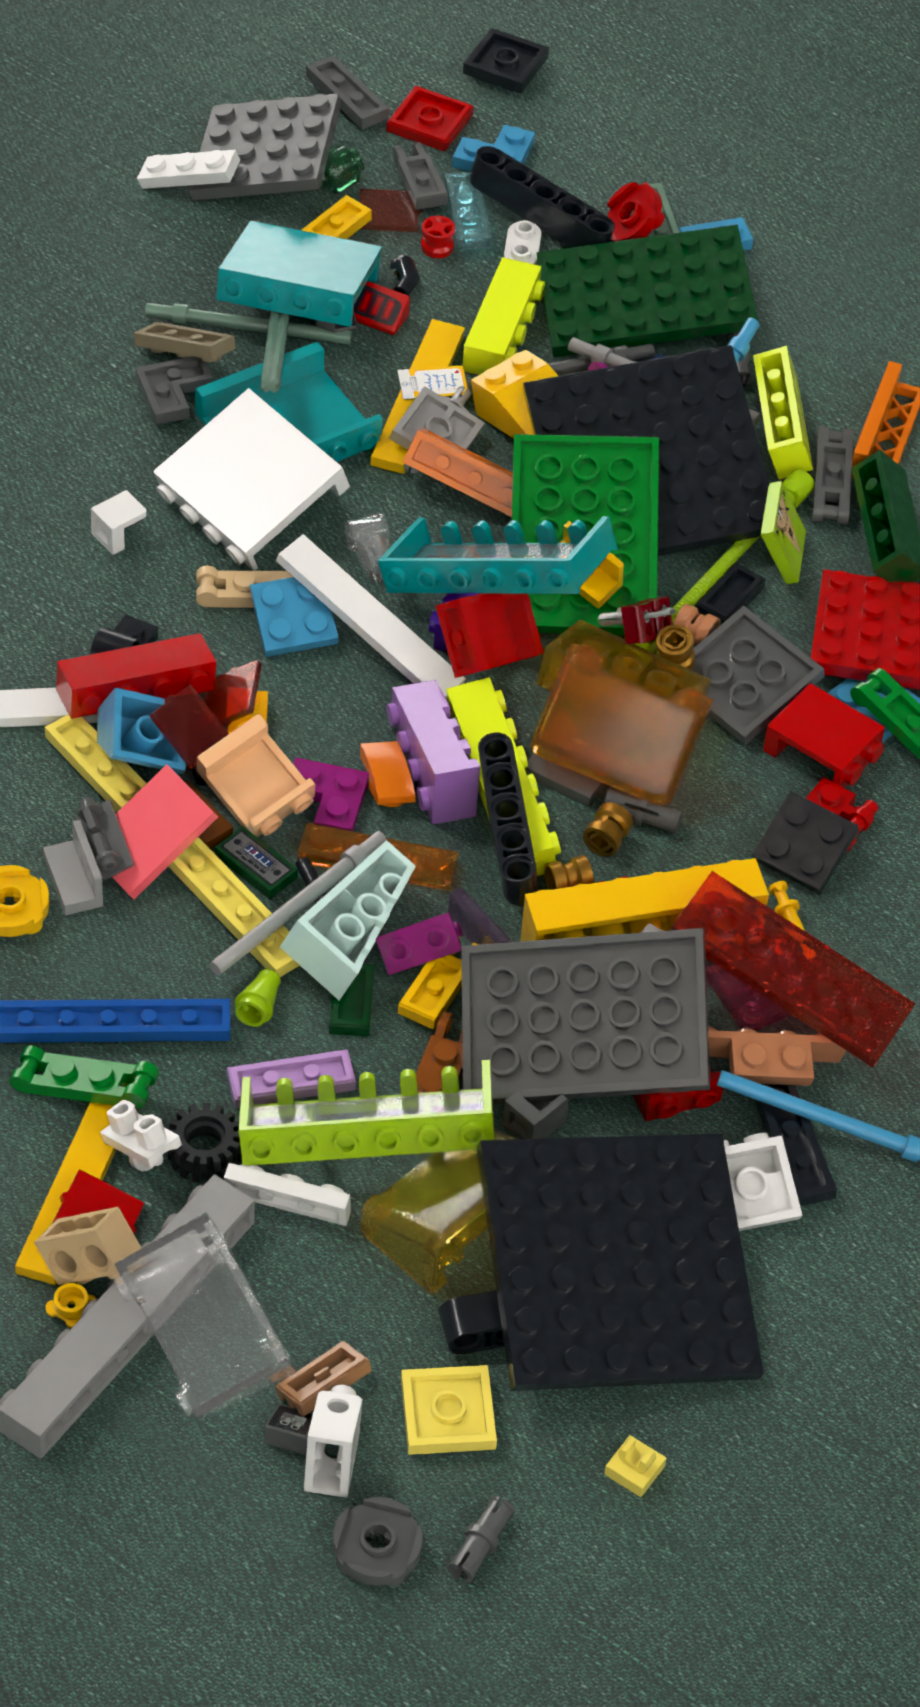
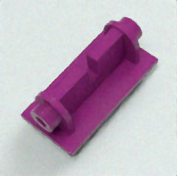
M450 912L378 936L376 941L387 972L391 975L461 951L462 945L459 937L463 936V931L458 921L453 922Z

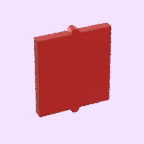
M79 1169L68 1192H63L60 1196L62 1204L52 1224L59 1218L119 1207L134 1234L136 1232L134 1224L144 1202Z

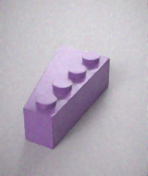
M431 680L392 687V700L390 704L386 705L387 718L390 726H396L397 728L396 740L403 754L406 753L412 782L417 783V800L421 811H427L432 825L476 817L480 765L476 758L470 759L471 747L467 739L461 740L460 726L456 718L450 719V706L437 681Z

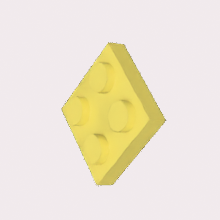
M488 1365L401 1370L408 1455L496 1450L497 1437Z

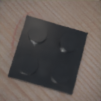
M491 28L463 63V74L521 94L548 59L549 47Z
M790 791L754 850L752 858H756L757 862L821 895L857 835L859 828L857 824Z

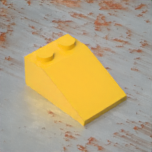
M524 350L516 353L506 361L487 369L484 373L471 379L476 415L513 439L514 434L534 435L523 391V383L557 377L558 375L547 362L529 351Z

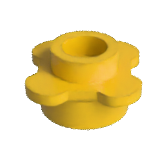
M63 1284L55 1291L54 1300L46 1303V1313L50 1317H58L65 1321L66 1326L72 1329L81 1319L85 1307L96 1297L91 1294L88 1295L86 1289L79 1284ZM74 1304L75 1307L69 1308L68 1305Z

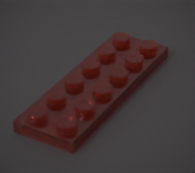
M711 871L670 929L672 931L703 928L705 933L706 959L872 1068L916 1004L714 871Z

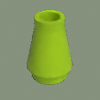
M269 969L261 970L257 977L236 997L235 1014L242 1023L258 1027L271 1019L277 990L281 983V979L276 972Z

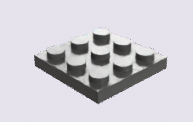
M743 606L694 647L695 665L690 672L682 676L665 674L667 683L746 745L764 730L810 683L816 685L823 679L824 668L747 607Z

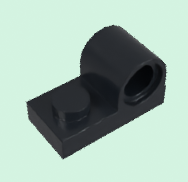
M125 614L114 630L105 626L100 628L92 642L90 655L153 643L158 638V626Z

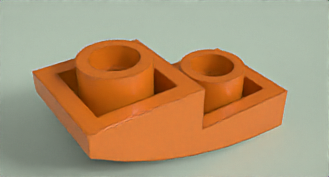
M398 741L360 743V759L369 773L368 788L376 803L387 807H398L403 803L415 802L416 795L411 774Z

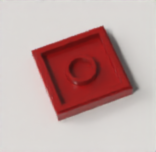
M414 86L387 121L386 131L446 152L473 116L474 106Z

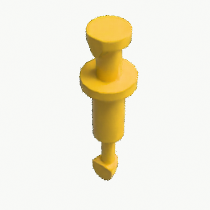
M786 881L775 882L768 888L770 894L775 896L779 903L775 907L774 913L776 917L783 918L792 941L800 946L803 960L810 963L815 955L813 950L809 951L805 942L807 934L797 913L800 909V904L798 900H789L786 893L788 889Z

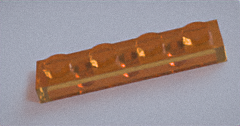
M307 823L298 850V860L308 857L313 865L331 868L341 860L340 856L352 845L359 846L371 835ZM386 838L390 844L416 866L407 883L450 891L458 864L459 852Z

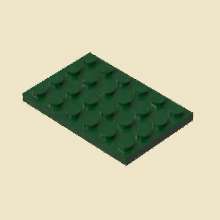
M738 224L536 252L538 266H542L540 280L545 281L543 299L553 357L576 354L568 350V344L573 337L594 346L601 344L608 348L622 345L630 347L741 331L748 318H754L758 321Z

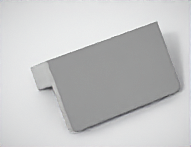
M80 820L72 822L73 840L43 847V858L65 916L103 907L102 876Z

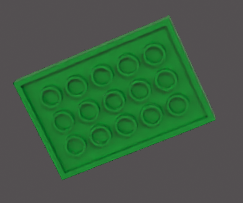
M514 434L512 520L520 523L526 543H539L535 530L543 520H548L553 524L557 541L560 543L563 540V526L568 521L571 523L575 520L582 521L588 533L603 516H609L618 550H611L610 553L624 563L623 586L599 609L579 594H528L538 633L624 635L623 625L601 626L599 624V621L618 618L598 620L601 613L616 612L618 608L639 603V601L648 598H657L659 437Z

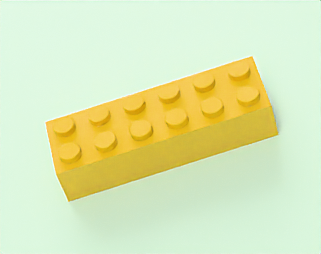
M756 858L731 860L727 863L707 866H693L688 869L669 872H655L650 875L616 878L611 881L592 884H578L573 887L554 890H539L534 893L525 894L520 942L640 933L650 923L662 931L703 928L706 952L756 945L761 942L769 893Z

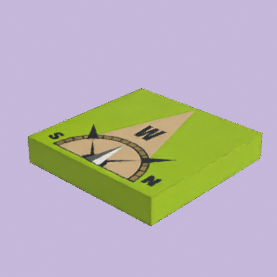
M782 481L773 482L768 486L761 536L786 584L798 583L806 529Z

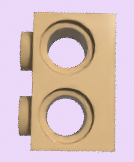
M119 1207L59 1218L34 1242L58 1285L72 1282L82 1285L95 1278L105 1276L109 1279L117 1278L131 1268L130 1262L142 1250Z

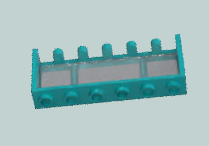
M603 516L588 533L585 524L580 520H575L568 527L571 543H558L553 524L548 520H543L536 527L535 531L539 543H526L522 527L515 520L510 521L504 527L507 543H494L490 526L483 520L479 521L472 528L475 543H463L459 527L454 521H448L441 528L444 543H432L425 518H418L379 558L378 564L387 593L580 594L582 584L602 563L610 551L618 550L609 516Z

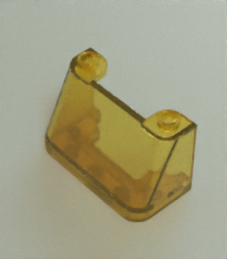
M494 1129V1140L517 1139ZM477 1150L434 1152L381 1195L375 1194L370 1197L362 1208L361 1234L431 1295L447 1283V1278L442 1274L445 1267L452 1260L458 1264L463 1259L464 1247L488 1228Z

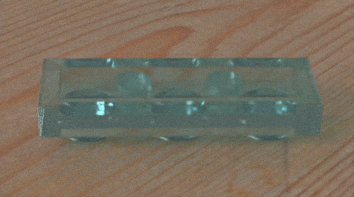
M471 172L445 173V188L448 192L451 220L455 224L457 250L491 248V233L483 193L471 185L469 181Z

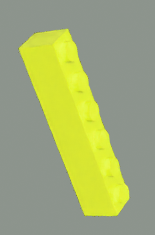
M490 677L447 688L451 718H456L460 726L461 740L467 739L471 747L470 759L476 758L480 765L478 744L485 735L500 732L511 738L537 876L544 875L545 864L556 861L555 855L561 854V848L556 832H548L546 825H550V819L545 803H537L535 798L539 796L536 779L533 773L527 775L524 769L528 767L524 748L522 745L517 747L514 740H517V732L513 719L511 717L505 719L503 712H507V707L502 691L494 690ZM480 767L478 792L490 821Z

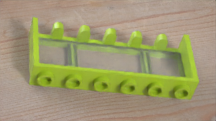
M482 1060V1089L459 1090L458 1071L455 1067L447 1066L441 1072L442 1091L418 1093L415 1071L405 1069L400 1074L401 1094L377 1096L374 1074L364 1072L359 1076L360 1097L336 1099L334 1079L330 1075H322L318 1079L317 1086L319 1100L295 1102L293 1082L289 1078H281L277 1081L276 1085L277 1103L255 1105L251 1077H242L239 1138L243 1166L477 1150L476 1147L480 1140H494L490 1060Z

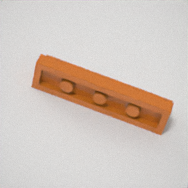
M892 361L888 362L855 447L852 468L878 450L884 452L898 465L900 463L920 410V388L899 382L902 364ZM897 394L915 400L914 402L900 405V403L896 400L895 395ZM899 417L904 425L892 428L887 420ZM890 439L896 446L895 448L883 451L878 443Z
M425 428L417 431L402 463L512 517L513 472Z

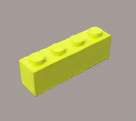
M502 257L464 344V372L480 375L487 369L493 368L517 353L516 346L523 345L527 331L526 323L531 324L536 311L535 301L541 302L545 281L540 280L542 266Z
M787 346L753 355L768 451L778 478H786L796 469L806 472L812 471L813 466L798 377Z

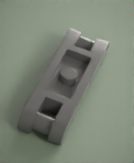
M818 426L811 521L823 522V519L836 520V524H848L854 429L843 428L841 432L829 430L828 426ZM825 502L838 503V506L825 505Z

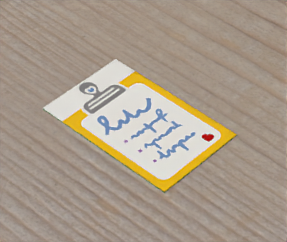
M463 365L397 370L403 399H416L424 386L441 396H453L460 386L465 387L463 395L468 388Z

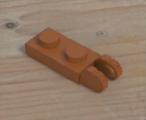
M442 1012L435 1035L430 1037L416 1072L418 1093L442 1091L441 1072L447 1066L455 1067L458 1071V1081L463 1073L462 1030L459 1042L446 1039L453 1023L452 1013ZM448 1108L433 1109V1113L447 1112Z

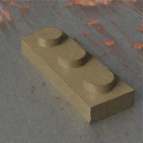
M155 322L134 332L135 346L149 348L153 353H176V356L181 358L198 357L203 362L219 361L223 358L222 355L236 349L234 335L162 322Z

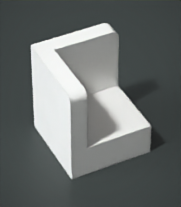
M125 490L91 508L92 535L114 555L125 549L124 528L145 518L146 509Z

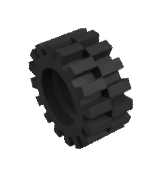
M203 1103V1109L197 1110L196 1104L188 1106V1114L181 1109L177 1112V1120L171 1119L168 1130L179 1135L182 1145L178 1149L167 1151L168 1160H171V1167L174 1171L180 1168L181 1177L186 1179L191 1173L192 1182L200 1183L201 1176H207L208 1181L214 1174H218L221 1179H224L228 1164L237 1165V1161H241L239 1120L235 1121V1114L230 1110L224 1115V1107L217 1104L215 1110H210V1103ZM207 1135L219 1139L221 1144L211 1150H198L190 1146L189 1141L195 1137Z

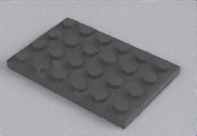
M703 928L461 946L463 1090L483 1088L482 1060H490L493 1104L505 1103V1100L516 1091L527 1101L533 1102L555 1100L561 1094L568 1099L710 1090L706 950Z

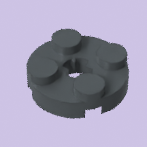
M384 1497L364 1499L362 1505L355 1506L351 1510L350 1507L344 1510L335 1523L332 1546L337 1568L342 1574L360 1583L375 1586H398L404 1582L406 1575L414 1570L420 1560L423 1532L420 1524L418 1526L417 1522L412 1518V1512L404 1504ZM374 1534L384 1535V1542L388 1545L384 1548L376 1549L372 1548L371 1544L365 1540L367 1537L374 1539Z

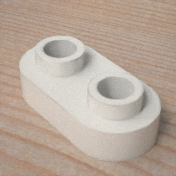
M525 220L513 223L508 229L504 258L537 265L536 252H539L541 244L540 228L536 224Z

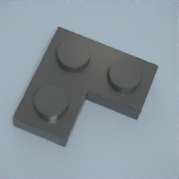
M193 356L135 368L136 380L155 425L190 418L189 406L184 394L195 392V388L213 382V376L207 362H203L201 358Z

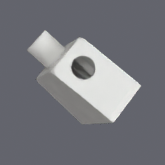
M337 1385L331 1391L323 1390L318 1392L307 1438L304 1491L348 1497L359 1441L363 1400L349 1386ZM326 1444L339 1445L337 1458H331L324 1453Z

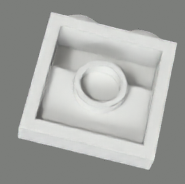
M758 1133L745 1137L743 1139L744 1143L729 1146L727 1140H724L739 1231L800 1219L803 1215L782 1136L769 1138L768 1133Z

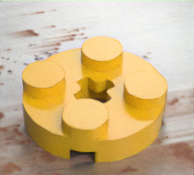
M15 865L0 866V936L16 937L39 932L43 927V921L48 915L50 907L47 884L41 877L39 881L36 877L30 875V870ZM6 897H13L14 902H17L14 905L2 904L5 902Z

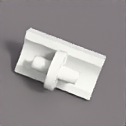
M127 1100L120 1101L107 1111L110 1125L100 1132L104 1143L129 1156L131 1166L140 1171H148L154 1166L161 1165L163 1162L162 1155L165 1152L178 1149L182 1145L179 1135L164 1128L160 1118L153 1114L142 1116L137 1113L135 1105Z

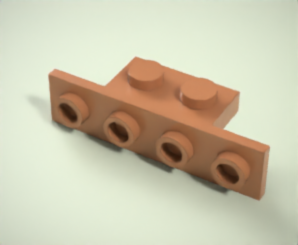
M708 1027L709 1057L729 1058L730 1073L759 1084L810 1086L814 1080L813 1062L840 1063L850 1045L849 1037L835 1036L827 1032L816 1035H801L793 1031L759 1033L753 1029L718 1031L713 1027Z

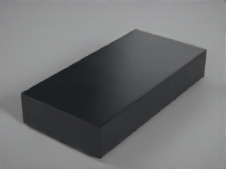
M735 562L695 604V607L698 608L700 614H712L720 618L722 625L743 606L747 607L764 589L766 579Z

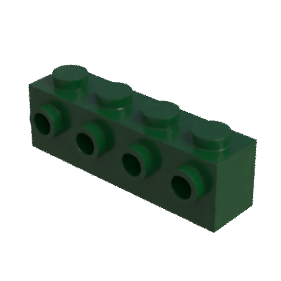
M878 450L852 468L873 571L887 582H916L920 579V533L906 471L884 452Z

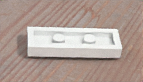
M236 150L148 156L137 180L142 189L230 183L240 158Z
M229 1163L224 1175V1181L255 1199L256 1203L347 1226L351 1214L350 1194L345 1193L337 1186L323 1184L321 1187L305 1183L303 1179L292 1174L274 1175L264 1172L257 1165L243 1166L241 1164L240 1166Z

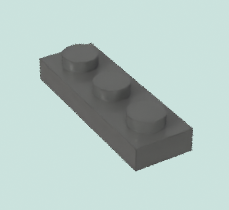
M334 55L306 67V77L325 95L339 94L342 103L340 109L362 130L389 118V107Z

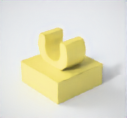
M629 1435L607 1463L604 1475L637 1496L642 1497L664 1469L666 1457Z

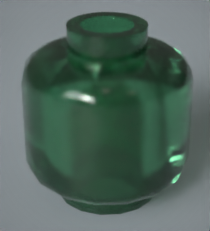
M337 144L330 148L321 189L327 188L330 192L339 194L361 180V171L364 170V164L354 147L348 148L343 144Z

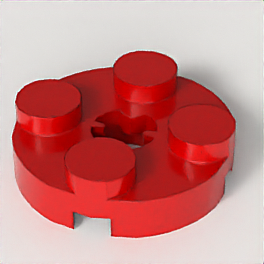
M631 182L622 186L607 203V206L610 208L607 216L615 224L611 238L612 242L647 237L652 230L662 225L665 218L664 213L661 211V195L645 182L641 185Z

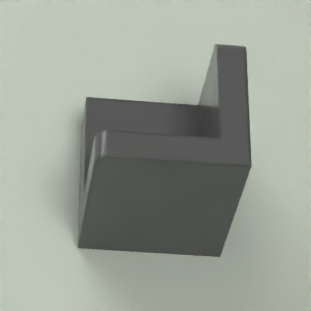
M516 1091L505 1100L502 1125L519 1139H545L566 1122L569 1099L561 1094L551 1103L548 1101L529 1102Z

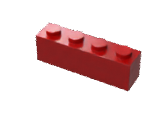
M201 633L57 661L56 691L70 718L73 719L98 714V708L114 688L164 699L212 691L215 688L216 660Z

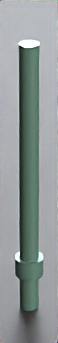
M147 303L145 308L146 317L172 320V324L187 325V322L268 333L269 319L190 309L189 305L174 303V306ZM289 322L287 336L350 345L352 331L345 330L334 333L318 326Z

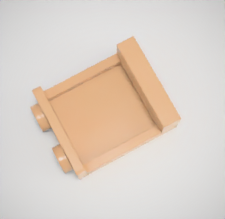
M257 714L197 756V772L239 824L256 837H259L261 834L264 836L272 834L282 825V819L292 812L295 814L303 812L314 801L316 784L311 778L305 780L268 735V724L260 714Z

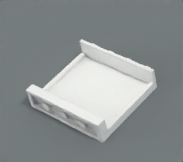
M249 388L153 471L159 483L156 489L160 496L169 504L173 502L178 504L180 512L191 524L198 522L202 525L203 532L214 544L217 545L221 542L227 547L225 550L235 563L241 565L244 562L253 571L258 569L253 556L328 489H332L340 496L350 487L342 466Z

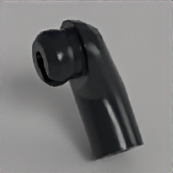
M400 255L394 258L390 264V269H397L393 274L401 277L393 290L409 296L419 283L420 275L414 260L407 255Z

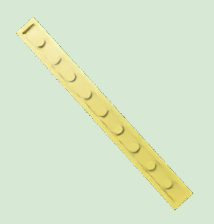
M68 714L45 727V738L105 801L111 800L116 812L147 784L127 762L110 759L97 743V731L83 717L71 719ZM199 837L168 866L238 940L272 914ZM284 925L250 951L265 969L276 972L279 977L300 966L280 948V945L289 934L288 929Z

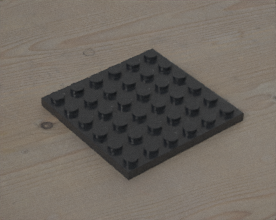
M732 345L523 383V391L534 435L659 437L658 555L761 537L769 481Z
M723 1134L480 1140L476 1148L511 1391L757 1380L764 1374Z

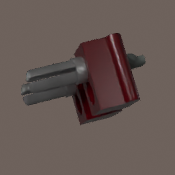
M668 596L648 598L639 601V603L618 608L616 612L601 613L598 620L618 618L599 621V624L601 626L623 625L626 644H641L655 640L661 629L673 625L671 615L675 614V609L670 607Z

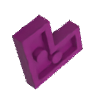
M295 757L293 765L305 780L311 778L316 784L315 797L313 799L316 802H320L314 820V832L351 839L368 788L369 773Z

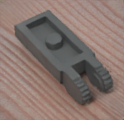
M421 142L412 144V156L410 157L406 156L400 145L393 146L394 164L415 209H428L448 205V192L430 154L426 153Z

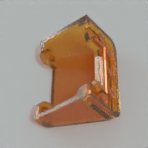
M572 642L565 653L536 726L530 745L532 751L545 760L648 802L661 805L670 803L688 772L714 699L704 696L702 692L693 688L676 691L670 699L600 671L603 661L597 651L590 646L578 645Z

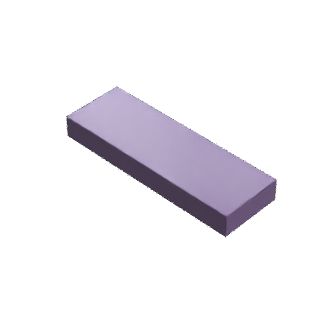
M348 1049L227 1067V1077L235 1109L240 1108L242 1077H251L254 1105L277 1102L276 1085L277 1081L281 1078H289L293 1082L295 1099L318 1096V1079L322 1075H330L334 1079L335 1093L356 1090V1080Z

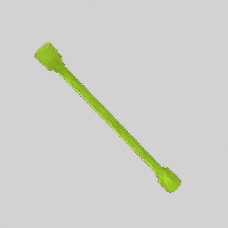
M801 469L792 471L783 481V485L795 508L814 491L815 482L811 475ZM759 537L736 541L681 600L673 606L675 614L671 615L672 624L682 606L685 604L695 606ZM656 639L641 644H627L621 650L623 662L635 671H643L658 655Z

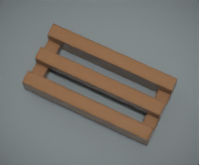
M342 1341L277 1384L275 1388L278 1398L282 1401L287 1399L288 1405L293 1409L297 1407L298 1413L304 1417L314 1410L318 1392L323 1390L331 1391L337 1385L350 1386L370 1373L372 1369L368 1358L345 1341Z

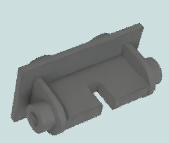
M93 798L81 800L78 804V816L75 818L82 823L103 882L135 864L111 800L109 799L101 804L94 802Z

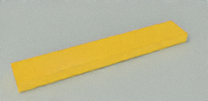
M432 319L410 369L451 366L464 338L465 327ZM402 390L399 392L380 435V440L377 442L371 455L370 465L405 474L406 469L402 462L408 450L389 439L393 429L415 400L403 399Z
M90 1102L16 1262V1274L52 1285L57 1284L34 1242L51 1226L62 1204L60 1196L63 1192H68L79 1169L103 1181L117 1149L104 1143L100 1132L110 1125L107 1111L114 1107V1105Z

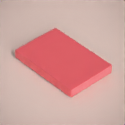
M168 764L116 813L135 865L112 878L129 896L135 899L218 818L212 809Z

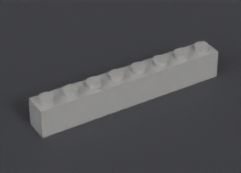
M215 1174L204 1186H197L190 1194L187 1204L178 1214H171L166 1219L158 1236L152 1242L148 1241L141 1246L142 1250L135 1257L131 1268L123 1275L112 1279L108 1290L98 1301L94 1299L85 1307L81 1319L71 1330L65 1329L58 1336L50 1353L43 1360L38 1359L31 1365L26 1374V1379L15 1390L10 1389L4 1394L0 1400V1432L42 1459L252 1227L255 1215V1199Z

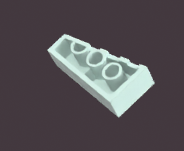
M386 840L297 920L280 945V948L333 996L340 1000L358 975L366 956L372 949L379 932L386 923L393 906L400 897L416 866Z

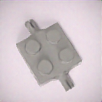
M424 386L393 429L389 439L408 450L417 431L425 428L468 450L481 432L485 422L470 414L463 406L471 397V392L468 388L462 395L465 387L460 386L450 399ZM404 464V468L408 471L410 466ZM411 468L410 473H416L418 470Z

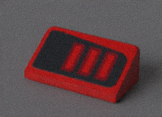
M367 281L354 304L353 311L356 322L395 335L409 316L410 297Z

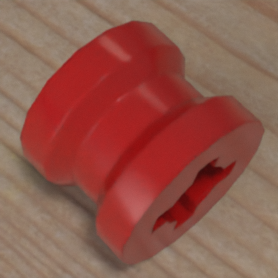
M438 215L425 219L422 223L421 231L423 235L421 239L422 252L431 258L438 259L451 255L454 250V222L445 216Z

